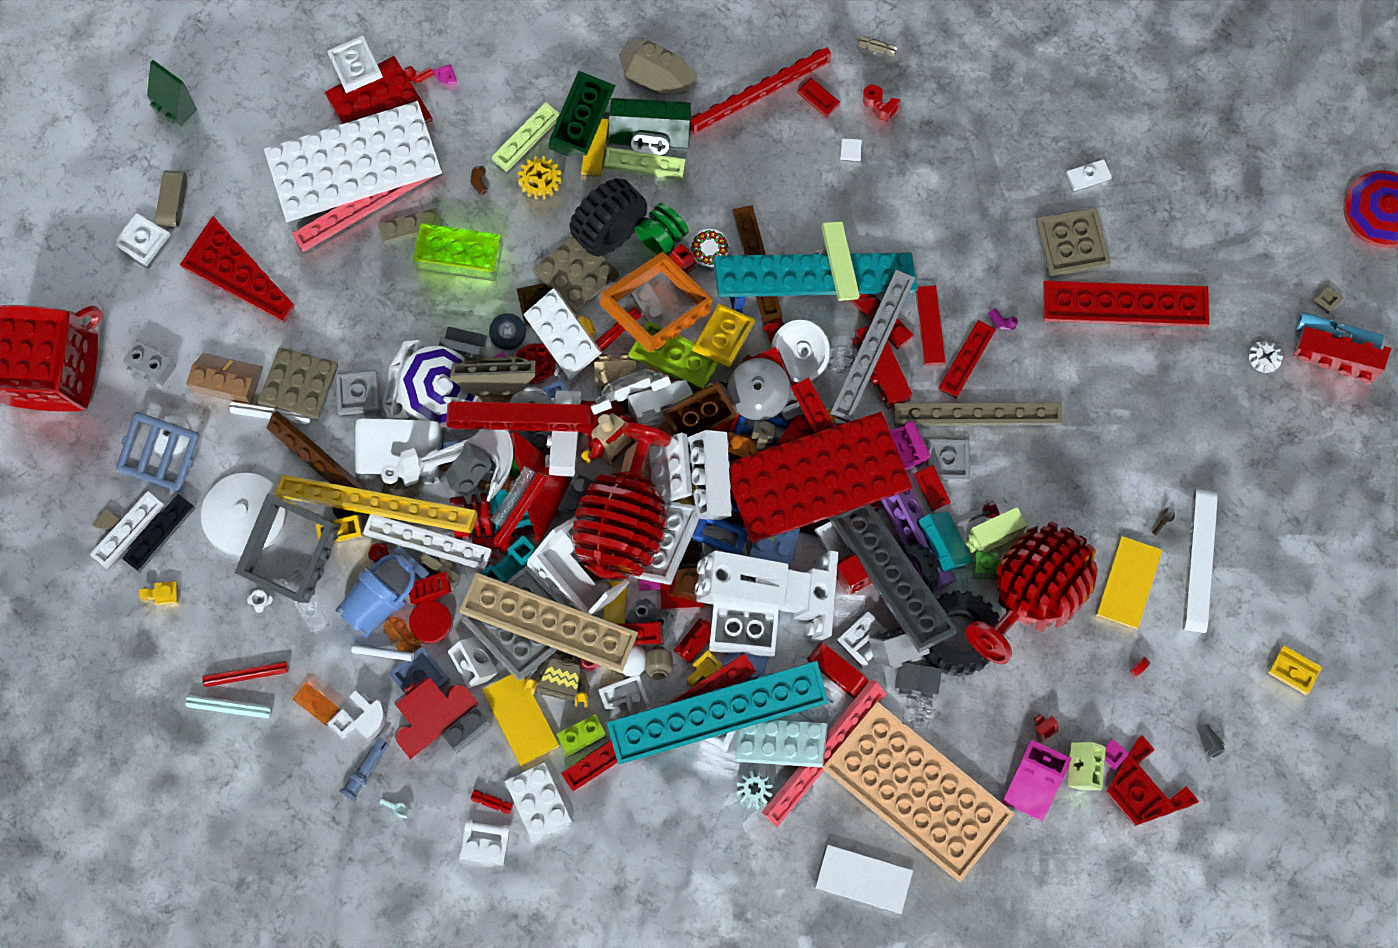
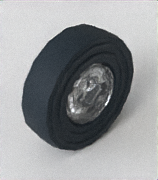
M505 313L493 319L490 324L489 335L496 347L502 350H512L523 343L526 337V328L524 322L518 316ZM511 328L512 334L510 335L507 333L506 335H504L503 329Z

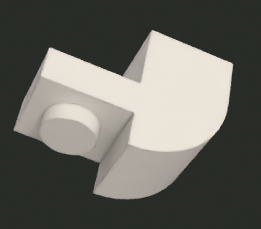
M355 690L349 697L364 712L352 725L371 742L383 730L386 723V712L377 699L370 705L372 700L364 692L360 695Z

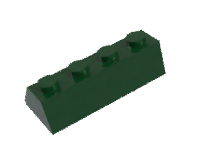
M578 71L549 139L548 149L566 156H587L616 85Z
M611 98L609 145L631 146V140L635 133L646 132L665 135L669 140V148L688 149L691 102ZM642 138L635 141L638 142V146H642L645 143L642 141ZM658 141V144H656L658 148L664 146L662 141Z

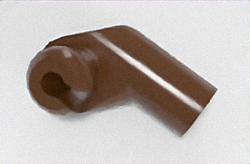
M475 166L471 172L470 183L479 195L483 196L488 192V188L482 182L486 169L484 166Z

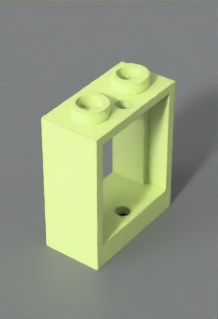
M1018 507L971 528L967 537V548L970 553L974 552V554L976 552H990L1018 539L1024 533L1027 524Z

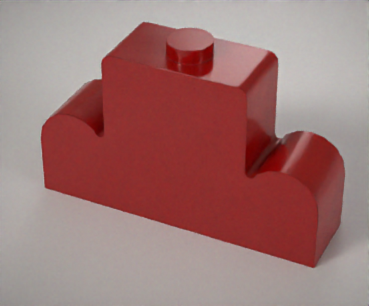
M426 676L417 684L413 682L404 689L405 693L395 701L396 707L410 723L409 725H402L397 728L394 734L395 740L409 759H411L461 717L468 714L472 708L479 705V703L470 691L461 684L451 685L447 689V695L445 696L434 681Z

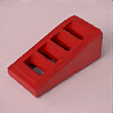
M445 571L415 581L412 590L409 592L410 603L418 605L451 593L448 572Z

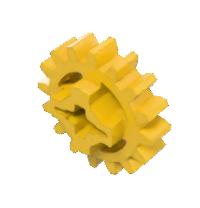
M535 156L533 162L529 159L527 160V166L521 165L522 171L518 172L520 178L518 181L519 185H522V192L527 191L528 197L534 194L536 200L539 196L546 199V194L552 197L553 190L559 191L557 184H562V179L560 178L562 174L558 164L553 165V159L546 161L545 156H543L541 160H538L537 156Z

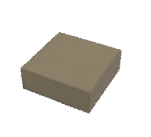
M1327 285L1314 298L1313 302L1329 314L1342 301L1343 297Z

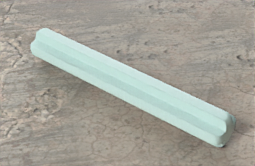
M188 695L186 698V706L189 708L270 718L272 708L266 705Z

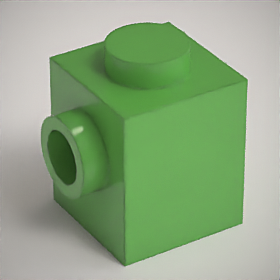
M976 552L973 557V579L994 580L1000 562L998 560V553Z

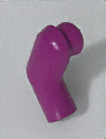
M996 308L988 313L998 329L1011 331L1018 325L1016 317L1003 318Z

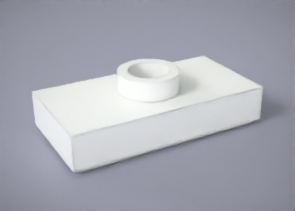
M1104 159L1066 172L1073 192L1110 180L1112 177Z

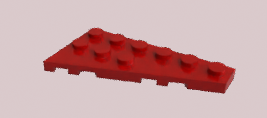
M212 216L180 263V267L278 321L285 323L295 308L294 304L231 237L227 230L221 226L217 219Z

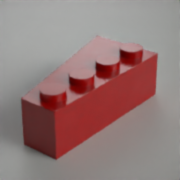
M1305 327L1299 335L1293 356L1298 357L1303 362H1312L1318 364L1320 368L1332 369L1342 376H1352L1362 383L1372 384L1385 370L1392 348L1384 346L1382 350L1374 348V343L1365 341L1364 344L1354 343L1350 337L1334 338L1332 333Z

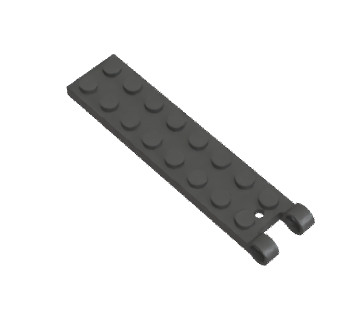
M871 504L827 518L852 555L857 556L868 574L869 580L919 653L957 634V628Z

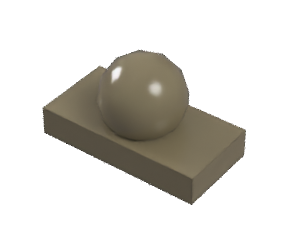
M426 553L422 554L420 565L431 575H436L446 571L449 575L451 588L455 589L458 586L459 575L453 571L456 562L437 557L435 560Z

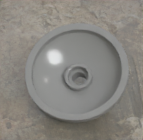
M755 358L743 362L733 371L729 378L727 391L734 400L737 412L741 416L750 420L762 421L773 418L784 409L790 397V382L785 371L777 363L768 359ZM759 383L762 387L760 390H755L754 385Z

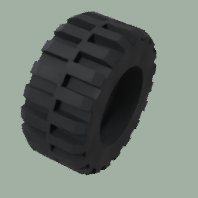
M621 178L610 179L606 183L600 184L597 189L592 190L581 201L580 206L576 208L575 214L571 217L569 224L570 233L590 255L600 257L607 255V253H612L616 248L621 247L626 240L628 241L631 238V235L635 232V226L646 216V199L627 180Z
M953 590L952 594L946 592L941 594L940 598H936L948 617L961 615L971 619L973 622L981 621L993 627L1000 618L998 612L992 610L993 605L990 602L985 603L983 596L978 594L975 597L971 591L966 590L965 593H960V590ZM943 641L928 648L930 653L923 655L926 660L929 659L932 662L931 666L943 669L942 673L947 675L949 672L954 673V676H961V674L972 675L975 671L979 672L991 662L974 648L965 652L956 651L949 648Z

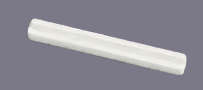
M232 401L229 407L230 412L234 414L270 419L271 415L278 411L290 422L306 425L310 424L312 419L286 410Z

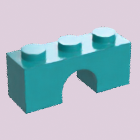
M523 535L507 549L508 553L499 563L494 566L490 564L480 574L505 583L527 566V561L536 548Z

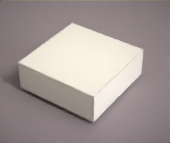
M842 138L840 160L860 161L862 140Z
M343 708L327 723L342 739L355 728L352 725L355 720Z

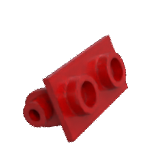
M699 618L674 649V652L691 664L710 640L712 624L706 619L702 620Z

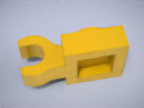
M176 581L154 583L155 589H139L141 601L155 600L157 606L178 604V583Z
M707 650L692 665L696 671L686 679V683L690 687L694 686L702 678L705 679L720 669L723 664Z

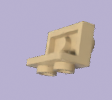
M629 353L619 354V357H611L609 354L599 355L598 358L594 359L596 387L606 386L611 381L636 372V360L630 358Z

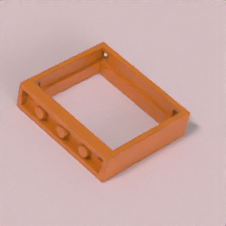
M662 251L601 293L600 305L650 353L655 349H660L669 339L676 338L686 327L690 328L699 318L706 317L711 311L713 298ZM663 272L696 306L651 336L617 302Z

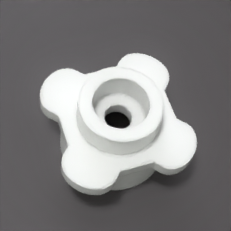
M259 587L247 597V602L255 607L256 612L261 613L264 607L273 602V598L265 593L264 588Z

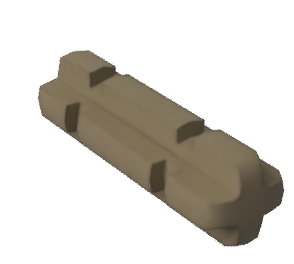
M861 36L858 44L861 48L866 49L868 47L869 50L881 54L885 52L891 57H894L897 51L896 45H887L886 42L873 38L869 40V37Z

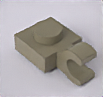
M755 420L751 438L757 440L756 449L764 451L766 443L772 444L776 425L766 421Z

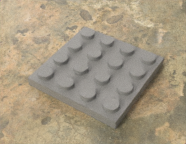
M525 566L505 582L511 586L565 605L528 566ZM467 615L462 617V622L518 681L522 680L558 650Z

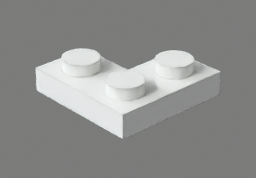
M639 675L598 689L606 711L627 704L630 715L651 709Z

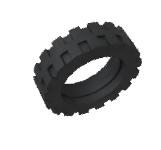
M922 544L900 545L907 557L913 555L920 562L922 579L933 594V589L938 586L937 578L940 577V572H938L939 564L935 561L936 556L934 553L929 552L930 549L928 547H922Z

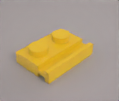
M1284 645L1281 647L1268 674L1299 692L1308 695L1323 667Z

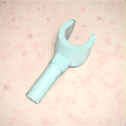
M384 798L380 801V803L393 809L395 815L402 818H407L403 815L405 808L411 810L410 806L403 803H392Z

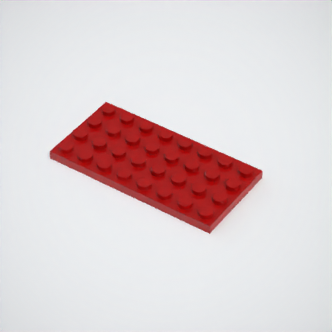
M882 411L731 461L729 468L731 492L751 544L912 490V484Z

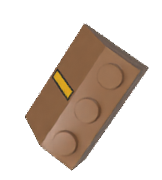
M203 353L192 364L186 384L194 393L252 404L263 366Z

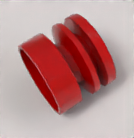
M486 492L480 493V503L477 501L476 494H472L471 504H467L464 495L450 497V506L476 510L478 515L473 529H475L478 538H482V528H485L487 537L493 535L494 518L491 503L487 501ZM453 530L456 539L469 540L471 538V533Z

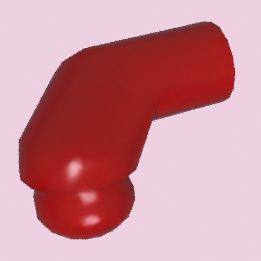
M407 66L404 69L408 79L416 83H422L435 76L431 67L421 72L414 70L412 66Z

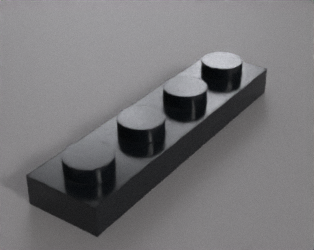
M177 494L122 559L140 573L195 510V506Z

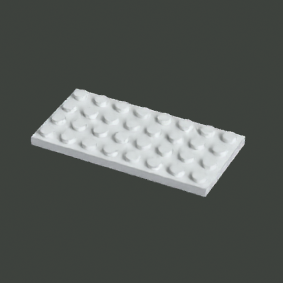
M418 101L264 149L287 222L442 174Z

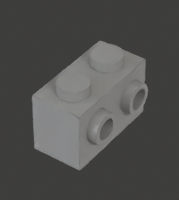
M137 340L123 359L130 373L136 376L141 374L148 383L152 385L157 383L162 387L176 367L170 358Z

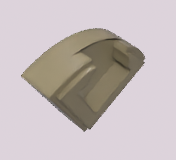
M105 508L92 525L100 530L112 529L121 519Z

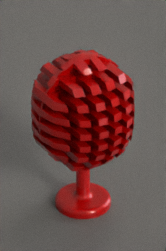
M628 422L622 425V433L626 437L638 442L629 472H612L611 474L616 477L603 474L598 475L594 479L596 484H591L586 489V495L582 496L579 502L580 509L577 508L574 515L576 519H579L573 521L572 526L573 530L577 532L572 534L573 543L580 547H574L576 555L584 562L594 566L584 565L600 578L609 580L629 579L623 574L640 577L645 570L639 564L645 567L650 566L655 560L650 555H657L661 546L657 543H662L665 538V533L661 532L667 529V521L663 519V517H667V510L665 506H662V504H665L660 492L650 487L656 486L642 475L649 447H667L671 444L672 437L659 429L643 424Z
M1049 522L1047 526H1043L1040 532H1037L1038 525L1027 529L1026 533L1019 537L1018 541L1004 554L1003 559L1000 560L996 579L997 591L999 592L998 603L1006 609V614L994 627L985 622L974 621L965 630L968 641L979 654L993 663L1006 664L1012 657V649L1004 635L1016 621L1024 626H1031L1033 623H1036L1035 629L1043 632L1046 630V626L1050 627L1055 620V628L1067 624V621L1074 617L1076 612L1081 609L1093 593L1098 573L1097 564L1094 561L1096 549L1087 544L1086 538L1081 535L1078 536L1075 531L1068 527H1063L1058 531L1059 524Z

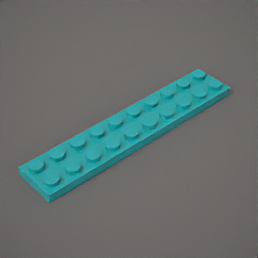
M912 252L850 253L859 294H885L896 270L915 277L909 293H916V290H918ZM828 254L714 256L713 258L718 297L837 295Z
M812 661L610 720L606 723L617 762L620 765L828 704L829 702L817 661Z

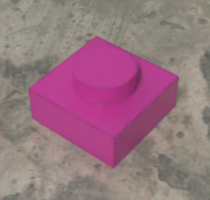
M1111 739L1105 746L1104 763L1111 769L1116 770L1128 756L1129 752L1115 740Z

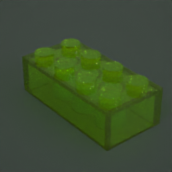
M420 223L412 261L415 269L420 271L496 281L503 241L501 234Z

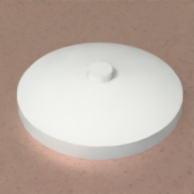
M237 473L217 482L207 493L201 508L202 528L212 544L225 553L242 556L266 495H276L277 487L267 478L254 473ZM279 508L262 551L270 547L282 533L286 523V509Z

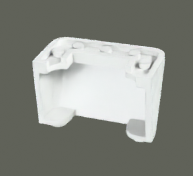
M357 419L355 425L356 479H359L361 482H371L372 479L376 478V475H381V471L386 465L396 467L403 451L415 448L417 457L423 458L442 450L444 433L440 424L435 421ZM440 465L424 468L421 474H419V479H422V483L434 484V482H440Z

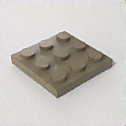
M1097 208L1036 219L1050 277L1110 266L1111 262Z
M573 236L533 268V273L550 290L553 288L558 290L574 313L619 277V272L603 256L590 255Z
M279 347L259 396V405L282 409L319 420L339 366L338 362Z

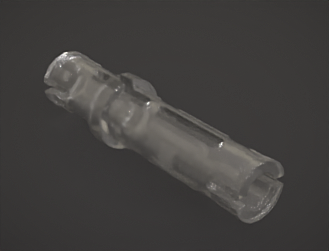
M527 466L523 467L516 481H512L511 489L493 518H491L493 523L500 527L502 526L536 474L535 471Z

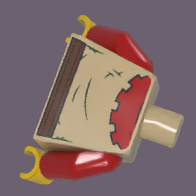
M614 413L601 415L598 418L599 425L591 433L593 438L592 449H587L581 455L587 465L600 457L612 465L637 441L626 437L621 429L623 423H636L635 419L626 414L619 417Z

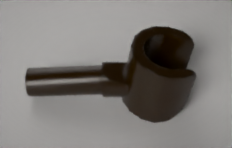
M1168 507L1163 510L1162 519L1152 532L1154 535H1157L1167 522L1174 520L1175 512L1170 518L1165 516L1169 509Z

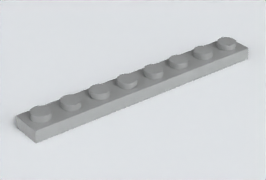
M898 270L895 271L830 416L847 423L851 421L914 283L915 277Z

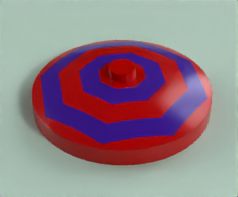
M1380 170L1364 174L1352 184L1345 196L1343 211L1349 228L1358 238L1370 245L1380 248L1398 247V173Z

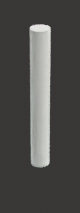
M353 644L351 649L352 653L406 661L414 660V653L357 644Z

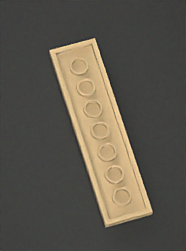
M479 573L475 574L459 609L461 614L623 673L638 632Z

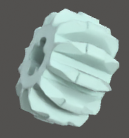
M749 771V779L743 774L741 778L745 783L737 782L736 786L742 788L736 791V795H744L739 801L744 803L748 800L747 808H750L752 802H755V807L758 809L760 808L759 801L766 805L768 801L765 797H772V793L766 790L772 789L773 785H765L769 777L766 776L761 780L762 772L760 771L757 773V777H754L753 771ZM753 785H757L760 793L756 792V795L751 794L749 787L753 788Z

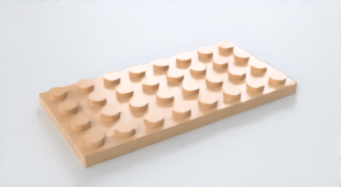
M878 701L822 767L827 774L959 883L1015 815L1009 808Z

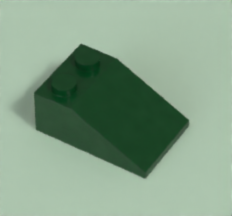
M152 60L150 62L147 97L151 102L150 106L158 113L160 111L163 112L166 119L174 124L176 122L182 127L197 111V108L184 82Z

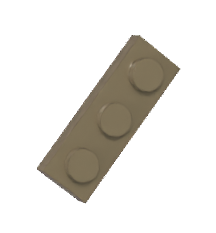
M437 207L378 223L384 244L442 229Z

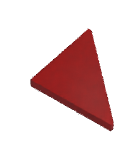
M514 430L510 433V437L514 444L515 450L513 452L516 464L520 469L523 493L537 472H541L547 477V481L528 508L530 523L533 524L535 532L534 540L539 542L557 514L558 507L573 478L570 476L550 475L549 467H545L546 456Z

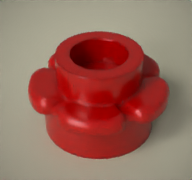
M382 543L373 544L368 552L369 559L376 563L382 557L389 555L388 547Z

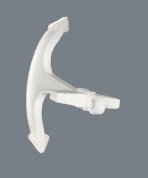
M455 397L443 398V401L446 403L454 401L471 402ZM479 429L473 437L423 458L417 457L415 448L403 451L397 466L386 465L383 467L381 477L388 484L396 482L398 477L402 478L405 487L416 484L419 480V474H421L424 468L455 461L466 445L471 443L486 450L488 456L496 464L487 501L490 502L502 488L510 474L513 462L512 440L508 430ZM389 472L393 473L392 476H387L386 474Z

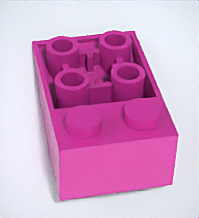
M1030 740L1026 745L1002 803L1043 822L1072 758L1034 740Z

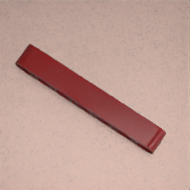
M454 401L447 404L446 426L453 429L588 432L593 429V411L591 406L582 404Z

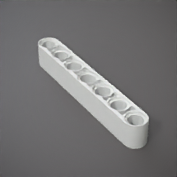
M1195 489L1193 493L1182 624L1183 630L1206 633L1208 627L1218 499L1217 491Z

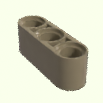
M168 170L163 172L156 209L157 225L179 227L187 186L186 172Z

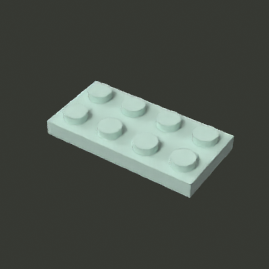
M770 720L740 729L735 759L737 762L823 767L828 725L827 723Z

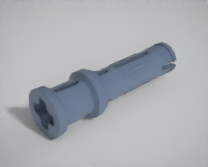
M378 737L357 771H353L349 775L351 778L339 792L356 802V796L362 787L368 784V776L390 744L385 743L383 739Z

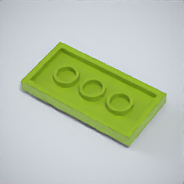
M647 321L644 329L653 336L662 330L663 327ZM680 335L674 339H669L660 349H655L650 353L636 340L629 352L630 358L676 380H686L689 386L699 391L707 386L719 364L717 361L692 351L695 342Z

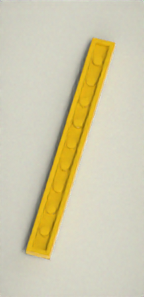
M282 475L275 492L281 498L467 533L472 532L478 515L476 510Z

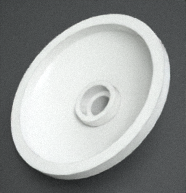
M794 320L783 325L773 338L771 349L774 347L779 349L792 381L800 382L808 377L810 380H813L826 369L830 360L831 347L826 333L817 324L807 320ZM805 347L808 349V353L806 355L803 352Z

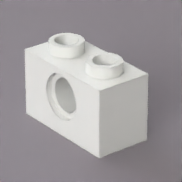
M476 636L459 641L448 651L467 688L485 684L498 673L483 644Z

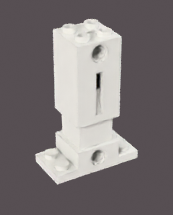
M713 551L698 562L697 573L699 574V579L695 585L696 601L708 604L739 605L793 613V619L809 621L806 626L807 642L817 643L832 636L838 552L829 551L817 557L811 564V570L804 573L788 570L789 564Z

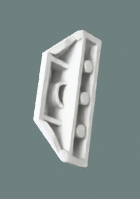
M420 340L403 341L401 349L390 364L382 402L388 419L406 420L410 417L399 399L397 379L405 360L416 351L424 348Z

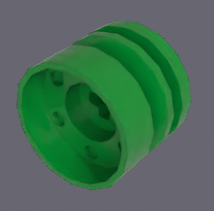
M661 202L649 212L650 218H643L634 228L636 235L642 243L656 255L662 251L668 255L675 247L674 242H681L682 237L689 233L687 224L679 214Z

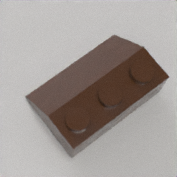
M718 381L662 410L663 415L675 434L685 433L687 437L704 430H711L738 416L734 400L727 389Z

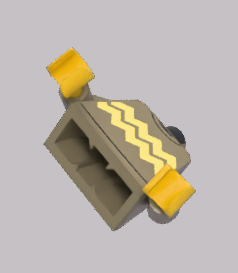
M563 652L561 660L551 658L549 662L541 665L529 679H526L522 691L526 688H531V695H534L535 690H537L538 694L575 703L576 707L579 702H584L585 707H588L590 685L586 673L582 671L581 666L573 664L575 656Z

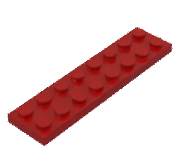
M1044 281L1043 322L1208 328L1210 325L1208 286Z

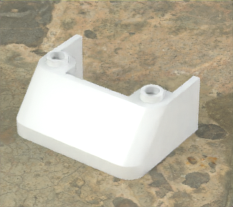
M574 517L554 528L530 556L527 566L566 606L595 616L621 593L629 584V581L626 579L615 587L606 581L598 585L593 582L571 555L575 544L568 531L573 526V521H577Z

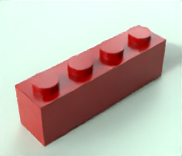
M871 325L856 330L853 343L857 350L860 349ZM887 341L870 380L873 386L877 385L880 402L885 404L887 409L894 407V403L910 401L912 392Z

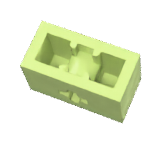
M1094 742L1071 743L1069 757L1072 759L1069 764L1067 786L1078 790H1102L1105 746Z

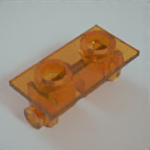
M399 617L387 618L388 622L382 626L384 628L383 632L392 643L400 639V642L395 645L399 651L414 653V651L422 647L420 641L407 629V624L403 619Z

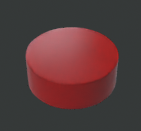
M1145 656L1142 657L1129 672L1134 677L1139 676L1150 665V661Z

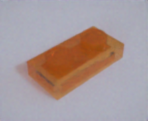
M307 682L292 699L326 727L328 726L327 723L341 710Z

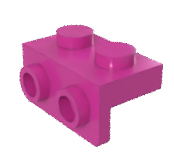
M909 421L903 427L890 430L905 470L921 466L930 458L929 450L914 421Z

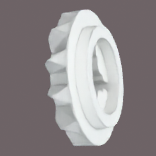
M1266 340L1257 342L1249 351V362L1259 372H1273L1281 365L1283 358L1280 352L1281 349H1278L1275 343H1269ZM1263 352L1265 354L1272 353V355L1269 357V361L1266 358L1260 359V357L1263 355Z

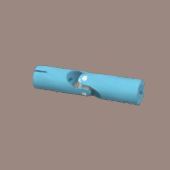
M1305 312L1300 314L1296 327L1297 330L1301 331L1305 327L1329 332L1334 335V338L1344 337L1345 332L1348 331L1351 335L1346 337L1352 338L1354 343L1364 344L1366 341L1374 343L1373 347L1378 349L1381 348L1384 340V335L1337 323L1333 320Z

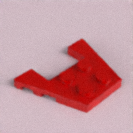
M1143 735L1136 740L1105 792L1134 827L1191 807L1199 802L1187 786L1171 799H1168L1139 766V763L1155 750Z

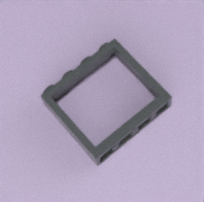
M267 494L235 573L294 601L309 603L311 596L315 595L317 582L323 576V567L332 554L331 548L333 543L339 537L337 533L341 524L279 496ZM280 507L324 526L297 593L253 573Z

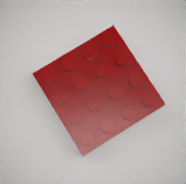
M395 56L377 64L383 76L382 78L348 93L345 92L342 83L324 92L342 124L416 101L419 103L425 124L433 121L431 114L407 75H405Z

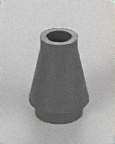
M1209 724L1197 729L1206 755H1209L1210 758H1215L1226 751L1224 748L1225 743L1211 729Z

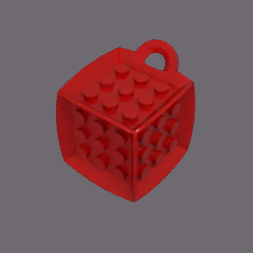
M0 305V403L39 411L75 412L87 410L96 374L98 333L95 328L102 320L103 313L97 306H89L75 313L73 311L44 306ZM86 316L92 317L91 321L85 326L78 323Z

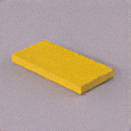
M1121 536L1096 616L1136 630L1139 628L1162 554L1161 549Z
M511 674L487 686L482 691L522 767L560 746L534 695L530 694V688L522 691L525 678L518 681Z

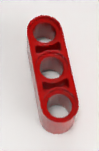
M820 642L807 657L808 662L817 661L820 672L852 698H856L869 682L862 673L823 642Z

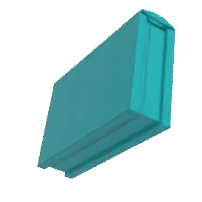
M949 512L928 514L919 520L943 572L964 569L966 565L974 562Z

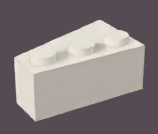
M678 380L655 391L650 389L629 395L628 409L636 423L652 427L667 421L662 413L663 409L689 397L693 393L686 380Z

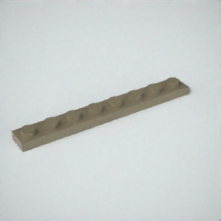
M894 403V426H904L909 421H914L916 426L1061 425L1062 406L1061 403Z

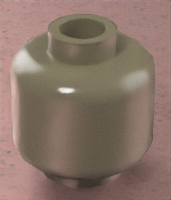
M655 646L646 652L645 671L651 678L656 680L667 678L673 670L672 653L663 646Z

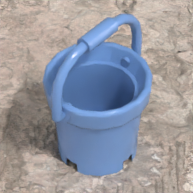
M389 554L377 561L371 569L364 567L358 575L359 579L335 609L339 613L342 610L344 611L340 616L358 632L366 630L363 635L366 638L395 611H400L407 604L404 599L414 586L415 571L414 566L402 555ZM395 559L410 573L408 586L401 595L374 573L388 560Z

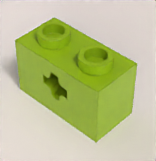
M596 714L557 733V737L567 757H570L605 739L606 734Z

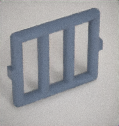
M135 412L127 436H123L121 444L124 445L116 469L122 473L180 492L189 468L193 467L195 460L192 458L200 435L198 432L141 412ZM141 421L150 424L151 428L136 469L126 465ZM159 428L170 431V435L157 474L153 475L145 472ZM181 435L190 438L176 482L165 479V475L178 436Z

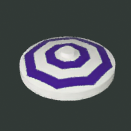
M428 346L416 351L405 360L398 374L397 390L401 404L410 417L414 420L435 421L440 424L442 429L449 428L446 426L448 403L443 401L444 397H455L477 402V396H473L450 378L452 364L466 361L462 355L447 347Z

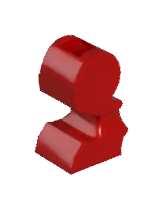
M877 85L866 86L863 90V104L868 108H873V113H876L879 120L888 122L900 109L901 100L891 98L888 103L884 104L882 102L883 89Z
M684 244L677 246L669 256L687 275L697 265L694 254Z

